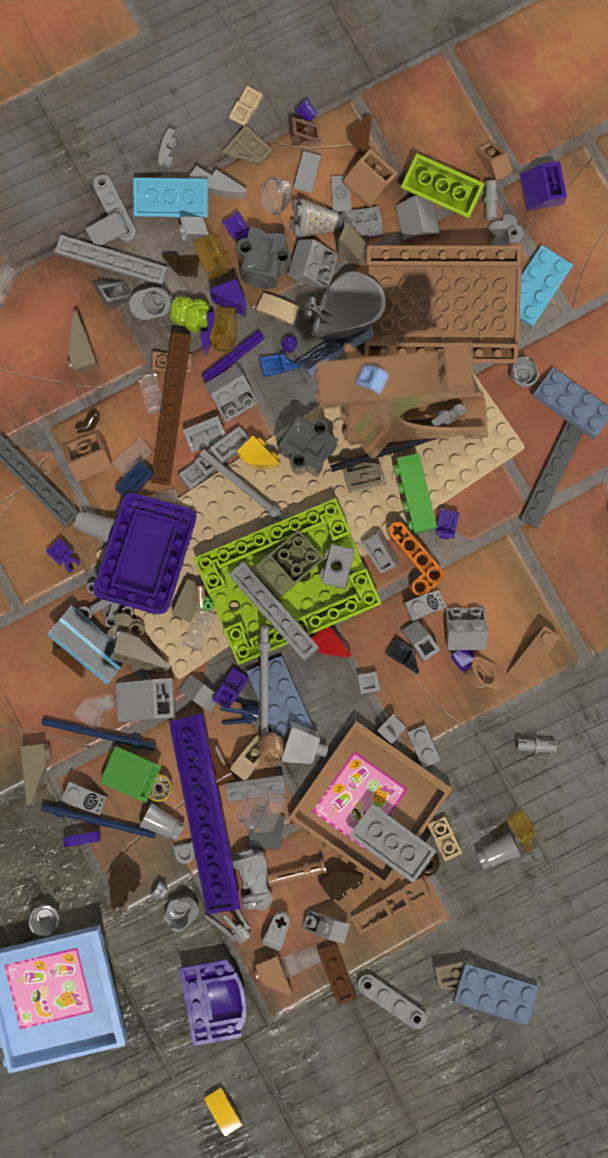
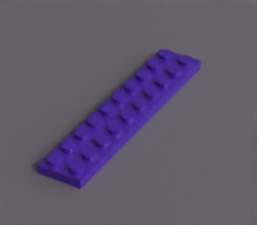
M197 714L169 721L206 913L212 914L241 909L203 715Z

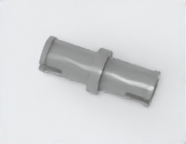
M488 180L485 181V219L496 220L497 203L499 202L497 197V181Z
M517 738L516 750L533 751L536 754L539 752L556 753L557 745L555 744H557V741H545L539 738H534V740Z

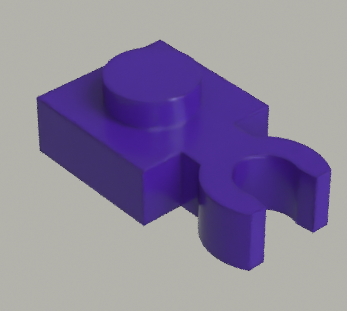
M60 538L46 551L59 566L65 563V568L70 573L73 572L70 569L71 563L74 562L80 566V562L77 559L70 557L74 552Z

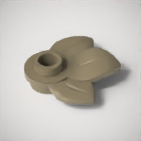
M117 613L113 615L116 624L110 627L107 636L114 639L119 631L130 632L133 636L140 637L145 631V625L141 620L133 619L127 613ZM134 625L138 626L136 630H132Z

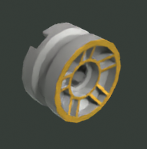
M158 774L149 799L161 802L171 796L173 784L169 777ZM157 784L162 785V791H156Z

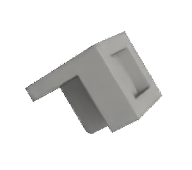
M392 714L377 732L388 743L392 744L406 727Z

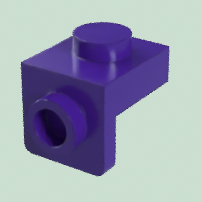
M235 212L222 222L233 241L238 242L240 239L248 237L250 228H248L239 212Z
M440 508L435 534L439 535L442 539L454 538L459 511Z

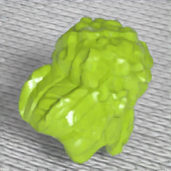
M176 297L171 303L169 317L175 324L183 325L189 331L198 333V328H206L208 325L206 319L210 306L203 299L191 300L188 297Z

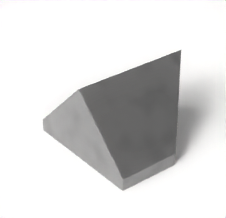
M90 280L108 311L125 303L132 297V293L125 281L105 282Z

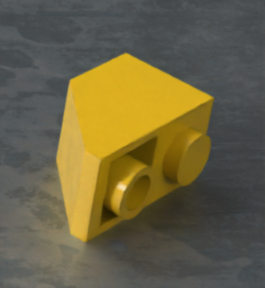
M252 436L236 451L237 455L250 468L277 469L280 466L278 461L280 458L273 451L269 452L265 448L267 445L259 437L256 439Z

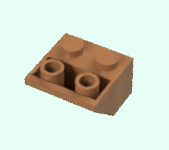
M370 149L356 163L342 183L368 207H371L393 185L399 173Z

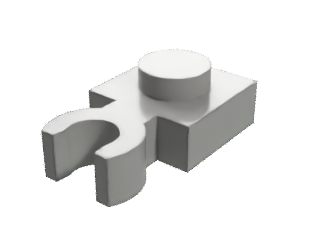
M458 404L450 411L443 410L436 414V418L432 420L434 427H446L457 420V417L464 415L467 410L464 405Z

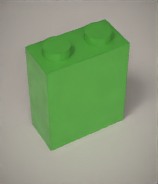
M115 746L114 751L110 754L108 765L102 773L100 783L137 800L147 802L161 765Z

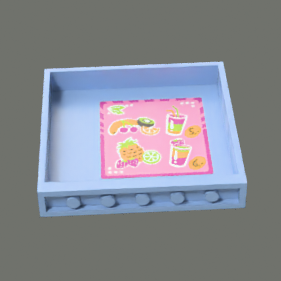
M100 925L0 949V1048L3 1049L4 1053L2 1056L3 1066L7 1067L8 1073L126 1045L127 1036Z

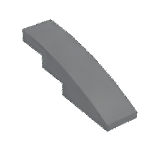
M239 426L210 447L207 452L224 465L237 454L236 451L249 440V437ZM200 456L191 466L182 471L178 477L189 490H192L217 471V469Z

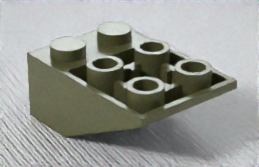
M298 530L257 564L253 569V573L279 600L322 562L324 558Z

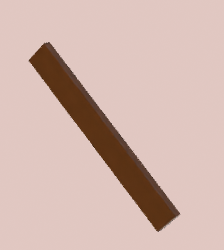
M172 333L153 465V473L155 475L151 479L153 484L171 486L191 335Z

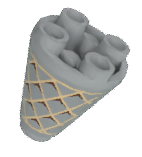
M303 199L293 201L294 219L290 220V230H293L295 237L336 232L342 229L343 215Z

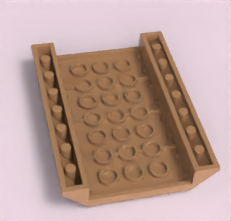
M367 246L369 277L381 286L386 298V304L381 317L370 326L374 335L365 343V358L444 351V345L471 343L473 363L518 364L522 246Z

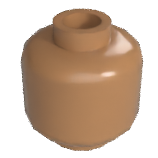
M267 733L259 741L260 756L268 763L279 762L284 754V739L278 736L277 733Z

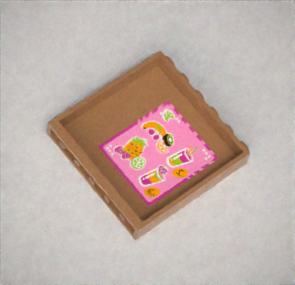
M356 721L289 818L292 819L290 823L299 830L301 827L308 831L306 835L315 841L317 838L323 841L322 846L330 852L333 849L340 854L338 857L347 864L349 861L355 864L354 869L362 875L366 872L372 876L370 880L379 887L381 884L386 886L396 870L349 836L373 804L419 838L452 788Z

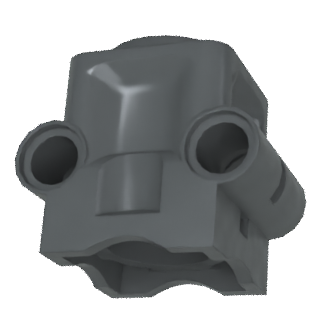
M250 226L248 237L240 239L237 243L238 260L241 264V280L256 288H277L280 275L288 274L291 266V253L287 249V235L281 233L269 234L260 228Z
M298 415L295 420L292 419L282 432L277 442L278 452L290 460L291 470L294 474L302 475L307 471L317 478L323 469L324 461L336 450L338 438L328 433V424L325 420L316 419L310 423ZM318 429H321V430H323L324 432H323V433H317V432H315V431L318 430ZM296 461L303 462L302 465H295L294 463Z

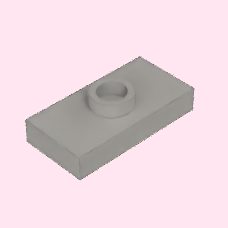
M331 176L333 211L338 214L351 211V190L342 183L346 176Z

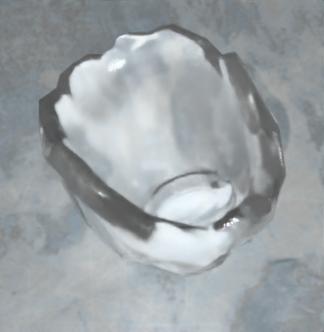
M281 177L269 178L264 182L258 193L260 195V205L272 215L279 216L282 214L292 199L290 183Z

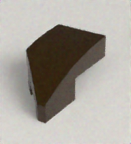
M162 254L163 259L178 276L198 277L200 260L198 257H179L177 254Z

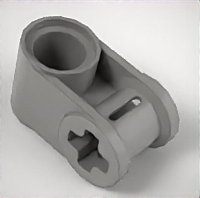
M285 911L274 913L264 935L262 945L277 951L281 950L290 924L289 915ZM284 917V921L286 923L278 925V921L276 919Z

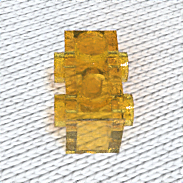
M212 233L193 242L194 250L210 281L230 272L229 265H231V261L227 254H223L221 250L223 245L219 237L215 238Z

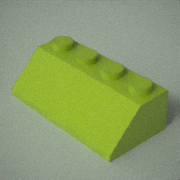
M416 153L401 185V189L469 219L481 197L485 184Z

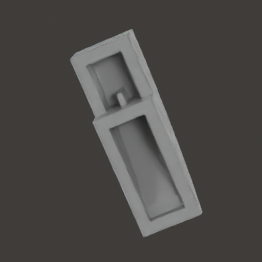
M196 166L188 177L208 179V194L231 199H246L248 196L246 188L218 170H215L213 175H210Z

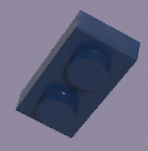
M139 461L114 489L123 497L129 493L137 494L155 474L142 461Z

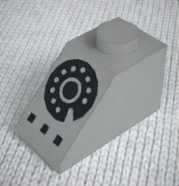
M439 590L422 595L404 604L411 623L447 608Z
M69 782L61 800L100 815L108 797L77 783Z

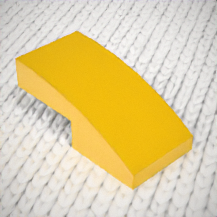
M222 1088L204 1098L225 1136L243 1126Z

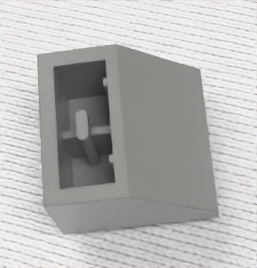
M314 239L298 240L288 276L300 283L326 290L331 283L338 254Z
M236 365L203 384L225 422L230 421L258 404L247 380Z
M484 607L446 608V640L448 650H486L488 630Z

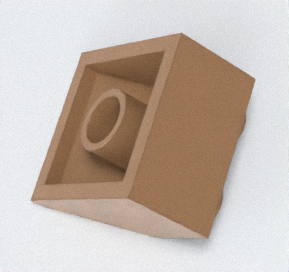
M98 431L63 444L69 467L76 482L88 479L92 475L103 473L112 468Z

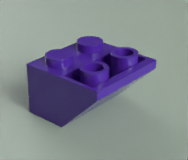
M560 161L541 164L520 175L527 211L564 205L567 194Z

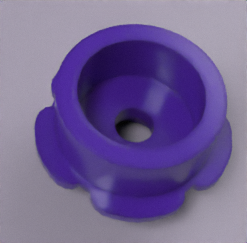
M295 336L284 338L281 344L284 352L292 353L298 344V341L294 339Z

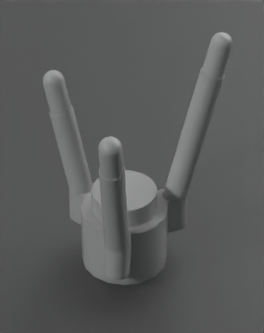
M240 909L235 911L242 925L239 923L235 926L225 914L222 916L232 928L231 932L208 914L204 915L206 919L228 935L233 942L237 941L239 945L251 936V933L248 931L250 926L246 923Z

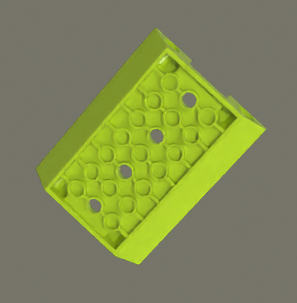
M336 498L193 558L210 599L214 603V608L238 665L261 656V651H259L261 626H268V641H270V651L268 653L288 643L229 577V574L243 562L253 572L257 564L298 530L324 559L326 550L331 548V544L355 551L346 590L322 583L323 579H320L322 567L326 568L327 560H323L310 572L311 578L308 581L301 580L277 600L308 636L382 604L352 540L351 532ZM333 563L331 568L333 571H339L342 566ZM236 600L240 603V608L237 611L229 609L231 601Z

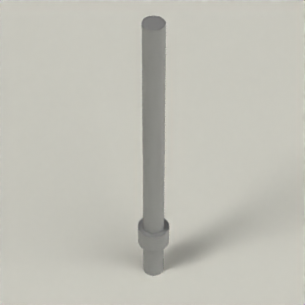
M205 449L200 452L199 455L267 510L269 512L268 515L273 519L276 518L279 521L287 519L276 505H271Z
M261 626V641H259V651H261V738L268 733V651H270L268 626Z

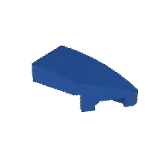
M283 354L259 358L263 377L298 369L299 365L285 358L286 356Z

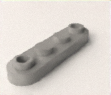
M98 175L93 181V186L107 215L110 216L113 213L122 215L126 228L129 230L128 234H123L118 238L123 243L133 242L136 238L135 227L111 179L107 175ZM102 181L106 182L103 186L99 185Z
M364 974L358 979V989L362 994L411 1028L421 1029L425 1026L427 1021L426 1014L415 1004L371 974ZM367 981L370 982L371 987L365 988L364 983ZM420 1016L421 1019L419 1022H414L413 1018Z

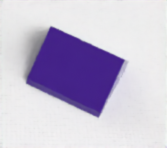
M237 279L211 288L210 296L212 303L247 317L246 302Z

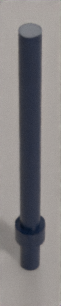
M43 718L42 725L130 745L134 749L143 748L155 751L156 743L143 741L139 737L130 738L49 718Z
M43 803L41 811L56 814L55 816L60 818L68 817L153 839L156 835L155 832L68 810L65 806L58 805L56 807Z

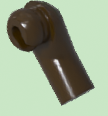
M90 411L84 423L75 424L77 434L95 429L99 422L97 411Z

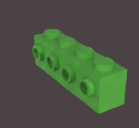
M420 454L397 458L396 464H393L395 475L400 477L398 488L400 494H404L405 501H402L404 512H408L409 515L407 520L409 531L412 530L413 535L436 530L437 524Z

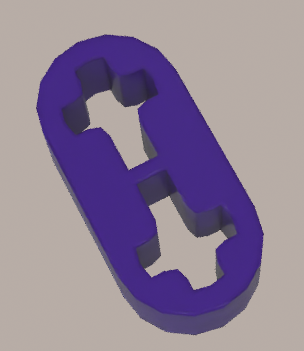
M100 831L63 837L64 847L101 841Z

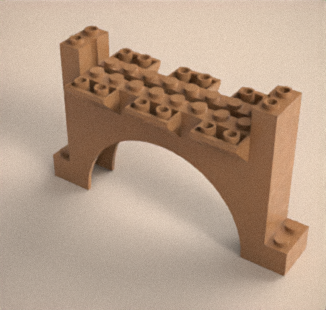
M471 343L444 345V351L365 358L350 344H345V351H342V360L317 362L318 369L314 371L315 381L319 382V390H316V402L320 403L323 409L345 407L346 410L342 411L343 421L346 422L347 426L343 430L344 440H347L349 445L361 444L363 450L368 453L371 459L376 458L389 442L464 436L465 440L488 438L485 396L483 392H476L474 387ZM364 364L380 368L388 374L381 393H376L356 384ZM458 404L465 406L467 412L457 417V420L446 427H434L432 420L436 418V414L443 410L450 411Z

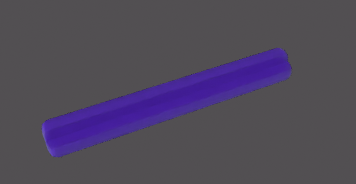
M256 331L202 374L203 380L207 383L224 372L263 341V334L260 331Z

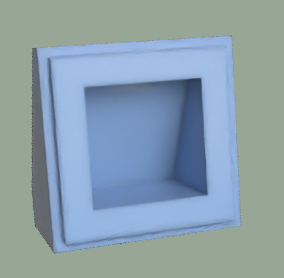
M364 364L356 384L376 393H381L388 374L380 368Z

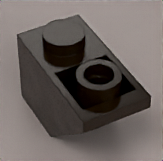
M124 863L120 864L109 878L111 908L114 910L117 907L122 908L128 901V898H126L130 891L134 893L141 884L138 882L141 877Z
M334 869L318 880V882L332 901L335 899L340 901L347 895V890L350 888L355 890L362 885L363 882L361 880L364 877L361 873Z

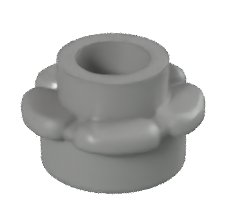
M158 881L154 885L150 895L154 896V900L164 898L168 891L166 884Z

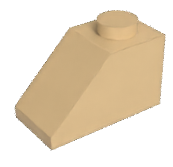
M258 735L242 752L230 769L244 781L248 779L263 760L259 753L261 737Z

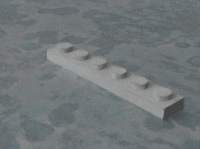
M60 235L55 250L56 255L158 286H163L168 271L166 266Z
M244 562L229 574V577L303 661L319 649L315 642Z

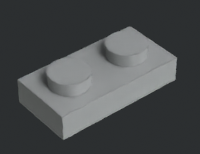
M426 725L407 732L423 768L441 761Z

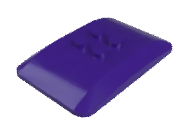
M135 493L125 495L122 499L93 587L94 595L105 601L156 615L165 614L170 607L196 524V513L190 508Z

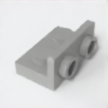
M378 206L341 212L343 215V225L345 226L346 223H349L362 239L383 235L382 220Z

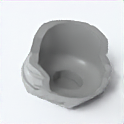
M191 897L171 901L164 914V919L170 925V929L174 932H180L192 924L199 914L198 905Z

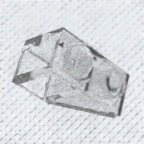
M109 694L84 699L73 716L92 729H95L96 726L99 728L105 720L104 714L107 710L110 712L115 706L116 702L114 700L116 696Z

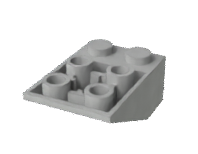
M174 679L116 683L118 722L176 718Z

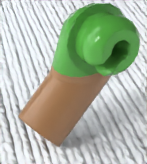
M195 585L196 603L203 610L211 611L214 603L205 594V585Z

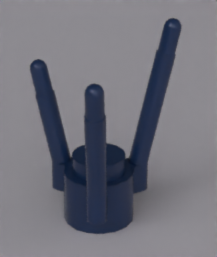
M236 698L235 702L245 705L243 710L228 707L219 708L220 711L242 714L241 718H245L222 721L223 725L257 722L259 707L254 706V703Z

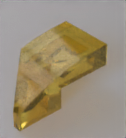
M521 810L506 821L522 846L530 853L532 840L535 836L534 826L525 812Z

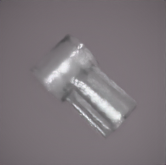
M316 946L297 954L295 952L280 958L286 978L298 975L303 970L322 963Z

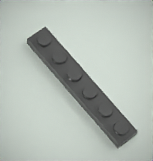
M568 421L520 521L536 529L541 523L583 434L582 431Z
M0 435V462L66 528L75 521L78 512Z

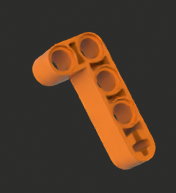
M394 522L388 526V537L420 574L409 585L411 594L414 596L425 595L443 579L442 569L403 523ZM397 527L400 528L399 534H400L401 536H405V535L407 536L406 538L402 539L400 542L398 541V539H401V537L399 536V534L394 535V534L392 533V532H394V528H397ZM407 540L413 543L411 551H407L404 547ZM419 555L425 557L426 562L423 566L417 563ZM431 570H435L438 573L436 580L430 579L429 572ZM417 582L423 585L421 593L415 591L414 586Z

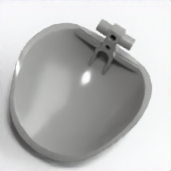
M346 272L327 287L322 294L319 305L315 304L316 298L309 297L304 307V318L309 320L312 317L314 319L311 331L313 337L325 340L345 339L357 335L374 324L385 310L386 298L381 286L374 279L358 272Z

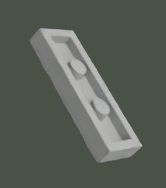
M283 775L225 783L228 802L286 793Z

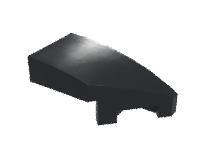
M395 638L385 654L418 674L419 668L417 667L416 653L413 651V648Z

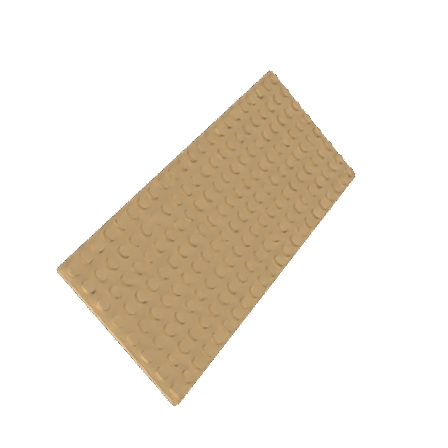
M473 373L475 391L483 392L486 400L488 438L465 440L464 436L443 437L367 461L366 463L381 464L386 485L348 493L343 470L331 472L330 465L340 462V457L354 458L367 454L361 444L349 445L347 440H344L343 430L347 426L346 422L343 421L342 411L346 410L345 407L323 409L319 405L302 417L310 423L316 419L325 420L328 424V433L338 438L336 450L324 461L323 469L317 478L307 471L302 475L294 474L291 470L290 460L278 452L277 442L284 429L264 442L267 445L265 448L269 452L273 451L280 458L278 460L280 466L277 469L250 468L241 458L226 468L271 505H276L287 518L336 498L359 556L363 558L368 553L361 541L381 530L387 541L390 540L387 535V528L394 522H401L408 528L407 520L409 515L408 512H404L402 504L405 498L404 494H400L398 488L400 477L395 475L393 464H396L397 458L420 454L432 508L435 510L523 451L525 446ZM318 429V430H316L315 432H317V433H323L324 431L321 430V429ZM405 441L389 442L384 448L389 447V446H392V445H395V444H398V443H402V442H405ZM296 461L294 464H295V465H302L303 462H302V461ZM220 472L171 503L192 509L196 513L197 518L168 611L165 614L156 615L134 609V614L144 623L149 637L178 679H182L230 647L214 607L211 611H205L198 605L191 622L172 615V611L187 579L204 585L193 558L280 522L278 519H273L268 515L269 512ZM394 528L392 533L394 535L399 534L400 528ZM107 546L96 553L101 563ZM335 562L338 566H342L340 562ZM310 572L302 579L303 581H308L311 578ZM205 589V594L210 598L207 590ZM236 600L231 601L229 604V609L232 611H237L240 608V603Z

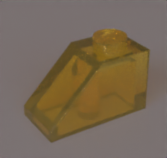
M218 307L210 340L215 351L233 352L237 339L236 308Z

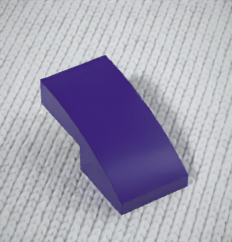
M214 312L207 313L208 331L201 332L203 355L208 354L213 343L215 334Z
M232 668L212 700L222 707L230 708L249 678Z

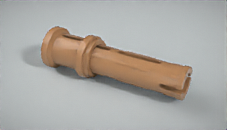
M324 858L311 863L304 862L303 866L267 874L269 886L304 877L311 879L312 876L327 875Z

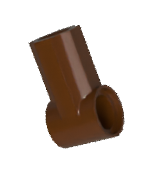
M218 746L209 749L217 788L235 780Z

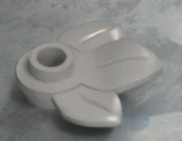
M504 214L502 221H493L488 225L489 231L495 236L491 246H509L511 243L520 242L524 236L523 229L518 225L517 219L510 214ZM516 231L517 234L512 236L511 233Z

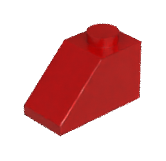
M331 627L320 630L311 637L319 647L315 653L319 652L321 655L350 658L352 656Z

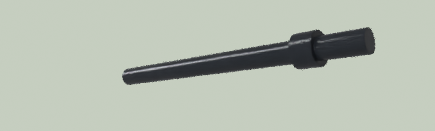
M439 438L408 440L384 448L376 458ZM368 453L354 458L348 457L343 459L342 462L330 465L331 472L345 468L348 470L354 468L355 465L376 458L371 459Z

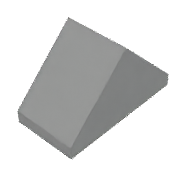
M192 675L188 676L179 691L208 712H211L217 704L212 700L216 693Z

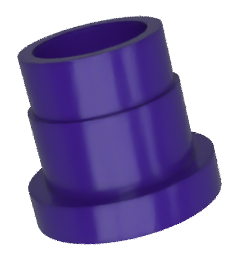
M307 99L295 110V113L297 115L300 114L305 121L310 122L318 113L310 104L311 101Z

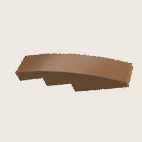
M420 877L416 879L414 884L411 882L351 916V919L361 935L412 907L413 904L431 895V892L423 878Z

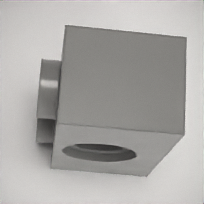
M331 544V548L326 550L324 560H327L326 568L322 567L320 579H323L322 583L324 585L346 590L355 554L353 549ZM340 562L342 564L341 570L333 571L331 568L332 564Z

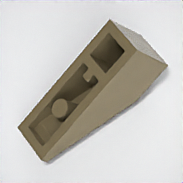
M346 223L339 238L338 258L359 266L360 262L365 261L367 256L366 243L349 223Z
M76 310L73 311L68 348L70 359H67L70 369L75 370L78 375L97 368L98 365Z
M119 631L114 637L109 659L164 675L169 670L170 665L130 632Z
M47 744L21 746L27 805L35 803L49 765V759H51V749L47 747Z

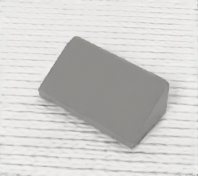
M113 213L86 228V232L94 245L99 247L128 232L122 215Z
M381 530L361 541L380 574L398 565L399 559Z

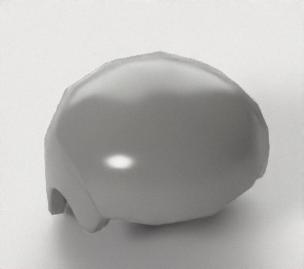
M528 357L518 358V364L513 363L510 377L516 385L528 388L538 380L539 371L537 365L529 361Z
M49 904L36 906L29 915V927L37 936L50 935L59 923V915L56 909Z

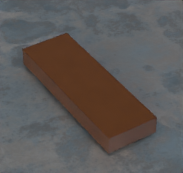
M336 942L317 948L337 1004L341 1005L356 999Z

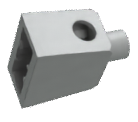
M290 721L284 738L285 748L281 761L312 764L315 755L326 757L328 746L319 744L320 737L317 732Z

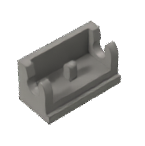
M218 416L183 430L192 453L213 445L226 436Z

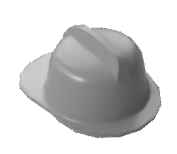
M158 287L140 290L130 298V310L133 315L142 320L161 317L169 312L172 296L164 289Z

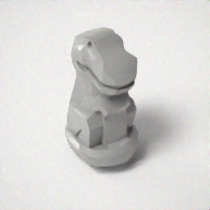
M250 848L238 852V857L231 860L234 869H238L239 875L243 880L242 888H249L251 891L250 894L242 897V906L245 909L263 911L270 905L273 898L266 882L267 861L262 851L253 852V849Z

